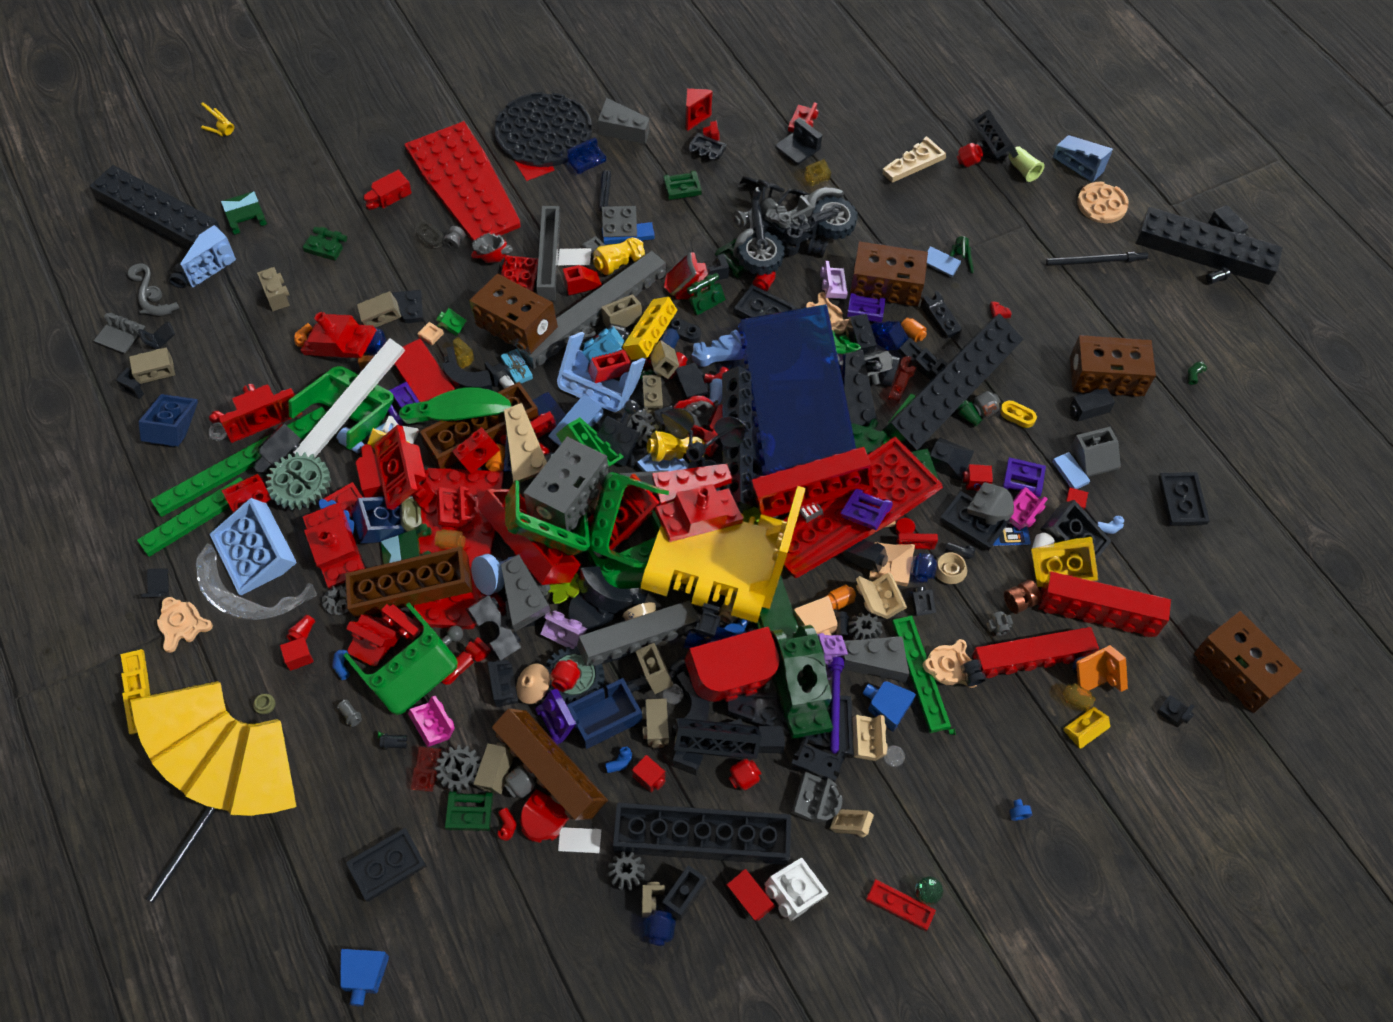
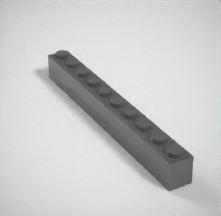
M653 251L649 252L556 318L558 328L532 354L519 350L522 358L533 369L542 365L548 358L556 355L566 346L565 341L570 336L574 335L577 331L581 332L586 326L590 329L598 325L603 319L602 306L632 294L636 297L645 288H649L656 280L663 278L666 274V262Z

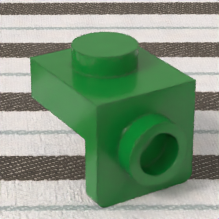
M448 308L445 313L441 311L438 315L436 326L438 328L442 326L457 336L467 320Z

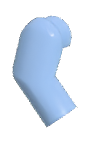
M1115 516L1114 520L1109 524L1097 522V525L1104 533L1114 534L1123 528L1124 519L1121 516Z

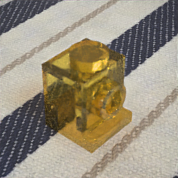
M825 159L806 166V173H804L806 182H810L812 186L825 180H830L831 171Z

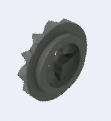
M343 585L332 586L330 590L325 591V595L322 597V605L328 613L341 615L349 611L347 609L346 587ZM340 594L343 600H339L336 605V602L333 598H337Z

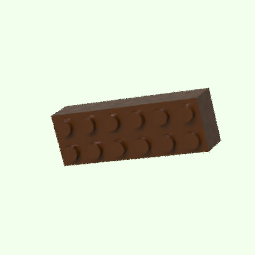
M520 382L497 392L510 401L511 407L522 403L530 422L539 416L537 406ZM505 412L462 420L439 421L420 431L423 444L437 466L444 469L459 461L452 451L481 427L494 442L499 441L502 435H507Z
M462 546L345 573L347 609L356 619L360 618L361 614H379L386 604L389 606L394 604L397 608L401 609L407 607L406 604L408 602L414 606L472 592L469 557Z
M508 709L492 726L496 732V737L510 747L509 751L513 756L521 759L523 767L537 777L536 781L541 787L547 788L551 793L550 797L557 804H561L565 808L564 812L570 819H592L607 803L608 799L526 710Z

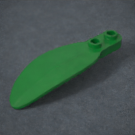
M469 387L445 392L429 401L407 404L401 408L399 415L403 422L407 424L431 419L453 421L504 413V409L510 408L511 403L506 397L497 392Z

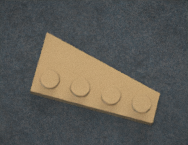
M925 137L921 144L917 143L910 152L906 151L902 158L894 160L883 168V175L893 183L946 159V153L928 137Z
M522 403L504 409L513 482L517 480L519 483L536 477L547 463Z

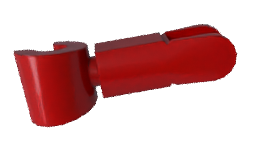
M479 637L475 639L474 643L470 641L465 648L466 652L463 651L457 657V668L442 681L443 684L450 685L459 675L474 663L472 659L477 662L482 661L489 655L491 649Z

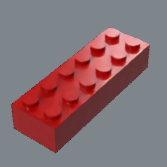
M865 448L852 449L845 453L835 454L828 458L815 460L804 465H797L787 470L753 479L752 484L760 515L775 517L790 512L797 486L805 488L800 509L853 494L856 489L866 490L873 488L872 465Z
M487 489L477 508L491 523L494 530L501 535L504 542L511 547L515 555H520L527 569L536 577V580L541 585L570 583L581 565L573 555H567L558 549H552L540 542L530 541L527 537L510 533L505 525V498L510 489ZM519 493V511L527 515L525 499Z
M1052 571L1041 588L1042 601L1039 603L1038 609L1049 614L1056 613L1064 615L1066 618H1077L1087 623H1098L1108 628L1115 627L1123 629L1125 632L1140 633L1146 637H1157L1169 621L1171 599Z

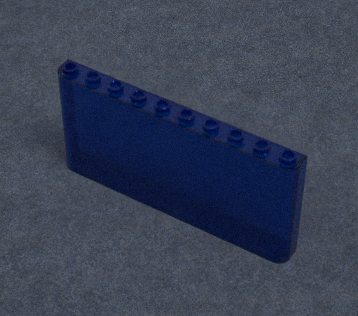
M827 304L741 319L738 327L739 333L744 335V338L741 339L742 349H746V353L743 354L744 363L749 365V369L746 370L751 372L752 377L751 392L754 395L752 411L757 413V416H754L755 428L759 427L760 432L756 433L758 444L762 443L763 448L759 449L760 459L765 460V465L762 466L763 476L856 449Z

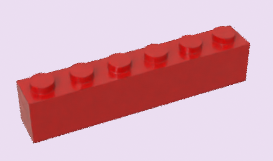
M1092 627L976 647L972 657L973 660H980L982 665L981 671L985 673L986 678H993L1001 673L1013 674L1017 670L1025 669V671H1031L1039 666L1047 668L1061 662L1069 664L1079 657H1087L1097 652L1099 646Z

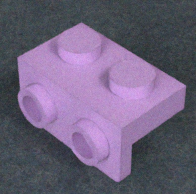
M825 261L824 267H821L820 277L823 278L822 290H825V297L846 299L847 287L844 268H830L829 261Z
M553 611L545 614L546 622L541 635L565 647L574 649L577 646L579 636L584 635L587 628L583 627L582 623L577 620L564 618L565 615L561 612Z

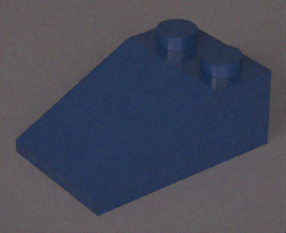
M161 394L139 420L141 441L152 444L179 446L186 437L198 404V399Z
M385 497L358 498L351 510L361 543H378L408 532L401 525L400 505L394 510L387 509Z

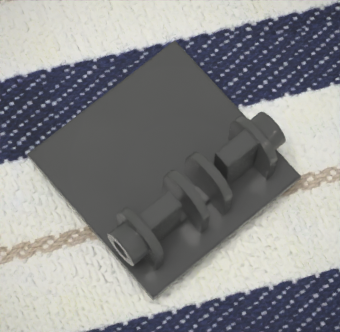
M636 206L602 207L603 237H637Z
M106 313L104 319L107 321V324L95 338L94 342L125 354L139 336L137 330H144L145 326L122 316H117L114 313Z

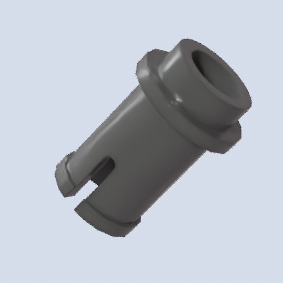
M343 700L338 704L337 709L345 717L347 725L354 727L361 722V713L356 712L349 700Z

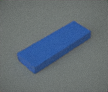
M652 222L637 224V237H603L604 244L623 243L628 238H637L640 241L655 239Z

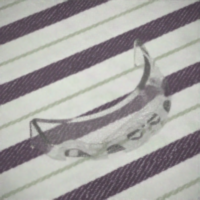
M207 543L196 559L198 585L206 599L221 612L236 618L258 620L275 617L306 603L317 595L313 584L308 583L299 596L284 597L274 607H264L231 594L225 588L218 574L217 554L212 545Z

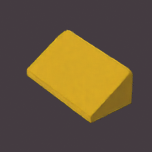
M1093 707L1063 729L1081 749L1110 728L1109 716Z

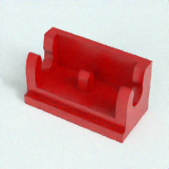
M746 869L727 884L755 921L760 920L776 907Z

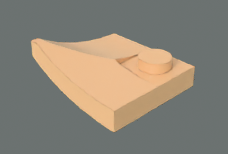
M879 543L886 549L888 562L879 573L870 570L869 580H876L889 572L893 575L897 585L907 587L915 545Z

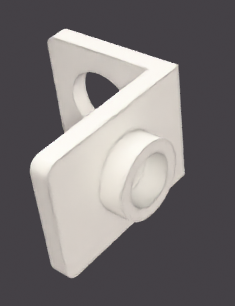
M388 416L382 432L388 433L391 423L393 428L398 425L392 416ZM403 426L406 441L414 444L419 432L418 428Z

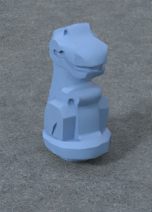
M734 330L730 335L721 336L718 341L713 340L712 347H706L705 342H700V344L694 343L692 360L696 365L704 367L717 361L743 359L746 355L745 350H748L745 336H740L739 332Z

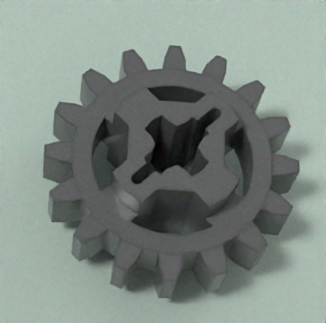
M645 409L641 412L638 410L636 414L632 415L627 425L635 429L634 423H636L637 431L641 432L634 449L637 447V444L643 448V443H647L649 437L651 438L652 432L656 431V428L653 426L656 423L654 419H651L652 415L650 413L647 414Z
M460 745L457 746V750L449 747L450 753L442 752L444 758L437 759L440 765L435 767L436 772L439 773L437 778L439 781H442L443 787L449 785V791H453L455 787L458 793L461 792L462 787H465L468 791L469 784L474 785L481 758L480 756L476 757L477 753L475 750L470 752L469 746H466L464 750L461 749ZM456 763H458L459 766H461V771L463 774H460V772L457 770Z

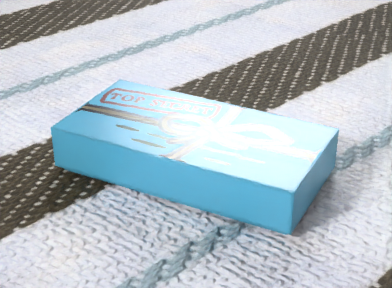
M518 349L501 355L503 363L509 366L510 375L515 384L518 382L521 384L533 379V375Z

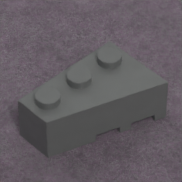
M606 98L598 119L599 135L646 144L650 133L649 118Z
M519 554L501 564L512 626L516 632L551 612Z
M902 636L844 641L848 655L840 656L844 659L843 670L865 675L873 674L883 679L891 678L899 680L901 683H906L909 670Z

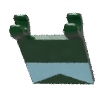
M254 191L221 201L234 235L240 233L237 223L255 217L258 218L260 226L267 225Z
M421 524L414 530L381 541L383 564L430 554V551L420 554L418 537L430 536L432 533L431 528L427 527V524Z

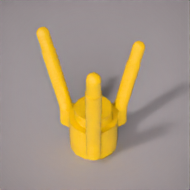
M201 103L207 111L218 119L216 123L218 130L206 126H201L202 129L217 133L220 136L224 134L230 135L234 131V124L229 122L216 108L212 110L205 103Z

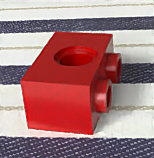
M481 427L452 452L472 474L501 449Z

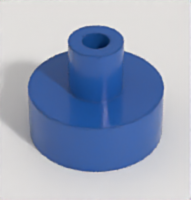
M1021 799L1013 801L1015 808L1009 810L1011 820H1024L1032 816L1030 806H1023Z

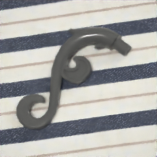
M141 263L129 268L128 277L131 280L138 282L143 279L138 292L139 304L143 309L140 313L165 316L179 309L177 302L169 305L159 304L158 306L149 304L147 297L150 301H158L162 297V292L157 286L148 287L151 276L150 268ZM140 271H145L146 273L144 279L136 274Z

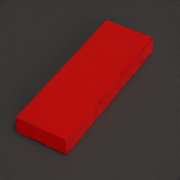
M876 879L865 900L924 931L928 930L936 911Z

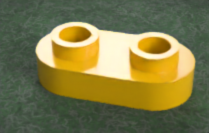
M1005 401L1000 409L1002 417L1025 428L1032 427L1037 419L1036 413L1033 410L1014 401Z

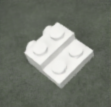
M803 858L775 873L764 884L767 896L776 900L779 904L780 914L783 917H788L790 921L806 912L811 906L829 894Z

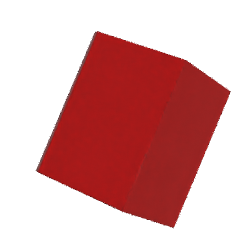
M687 89L686 130L688 131L711 116V90Z

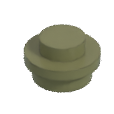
M261 694L254 701V709L259 714H268L275 708V699L269 694Z

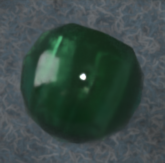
M931 876L923 877L916 884L915 894L922 903L934 905L943 897V887L936 878Z

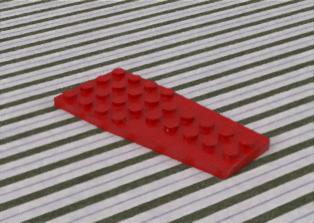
M464 121L405 143V149L425 181L472 242L488 232L501 236L521 227L520 219L489 159Z
M896 437L892 438L868 455L872 465L873 488L863 490V493L884 501L887 499L893 502L891 510L887 512L878 529L873 530L842 518L841 512L852 494L819 503L823 514L807 523L801 514L798 513L783 566L794 578L804 575L896 521L943 488L942 483ZM862 500L859 501L861 503L880 509V507L875 506L873 504L867 503Z
M428 468L429 472L427 473H429V476L426 477V482L432 486L436 494L439 487L458 490L460 486H464L469 489V492L474 497L477 496L480 503L487 489L503 488L504 472L476 470L471 474L468 470ZM436 496L425 508H421L422 524H427V527L431 528L432 533L430 536L419 537L420 554L425 551L435 553L462 546L469 557L472 592L414 605V608L432 628L459 626L462 629H473L475 624L465 609L477 602L482 592L474 583L471 565L474 558L492 553L496 530H494L491 523L483 516L480 510L475 518L465 526L438 525ZM414 616L413 620L416 623H418L421 627H423L422 624Z

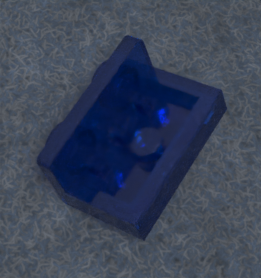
M596 138L587 140L567 150L568 162L578 174L606 162V156L598 147Z

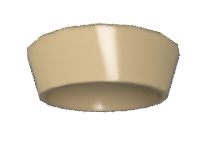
M956 553L941 555L933 566L936 577L947 584H957L963 581L967 575L966 563Z
M652 602L636 605L625 611L623 618L627 621L655 612L656 605Z

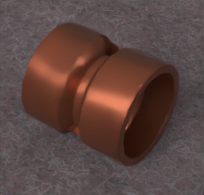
M1027 580L1019 584L1018 587H1012L1003 593L1008 609L1014 614H1018L1026 610L1027 607H1033L1042 601L1039 588L1031 580Z

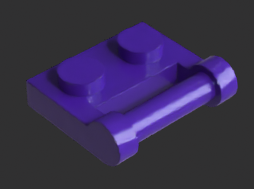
M851 293L847 317L867 314L870 321L882 322L885 298L874 299L856 296V294Z
M407 382L389 390L394 395V399L400 408L407 404L419 402ZM391 404L388 410L389 415L395 419L398 425H403V420Z
M1009 457L1002 487L1007 490L1013 489L1018 491L1026 487L1035 496L1040 497L1046 466ZM1011 478L1034 483L1036 487L1012 482Z
M856 489L842 510L841 516L844 519L877 530L887 512L891 510L893 502L887 499L885 501L863 493V490ZM862 500L867 503L873 504L875 506L880 507V509L861 503L859 501Z
M558 689L551 690L543 703L535 709L537 714L541 715L552 736L551 738L557 745L565 740L576 725Z

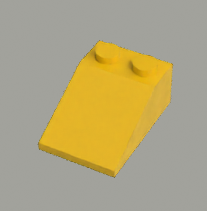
M1092 537L1071 539L1032 548L1037 587L1043 586L1051 571L1090 581L1098 580Z

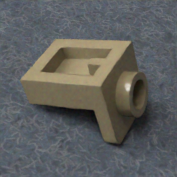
M648 882L647 885H643L642 917L651 918V911H656V897H652V895H664L665 885H660L659 882Z

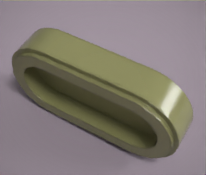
M408 497L400 504L401 525L406 531L414 530L422 524L421 506L418 505L413 497Z

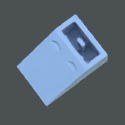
M214 225L199 234L181 262V266L190 286L193 288L227 265H230L236 258L227 237Z

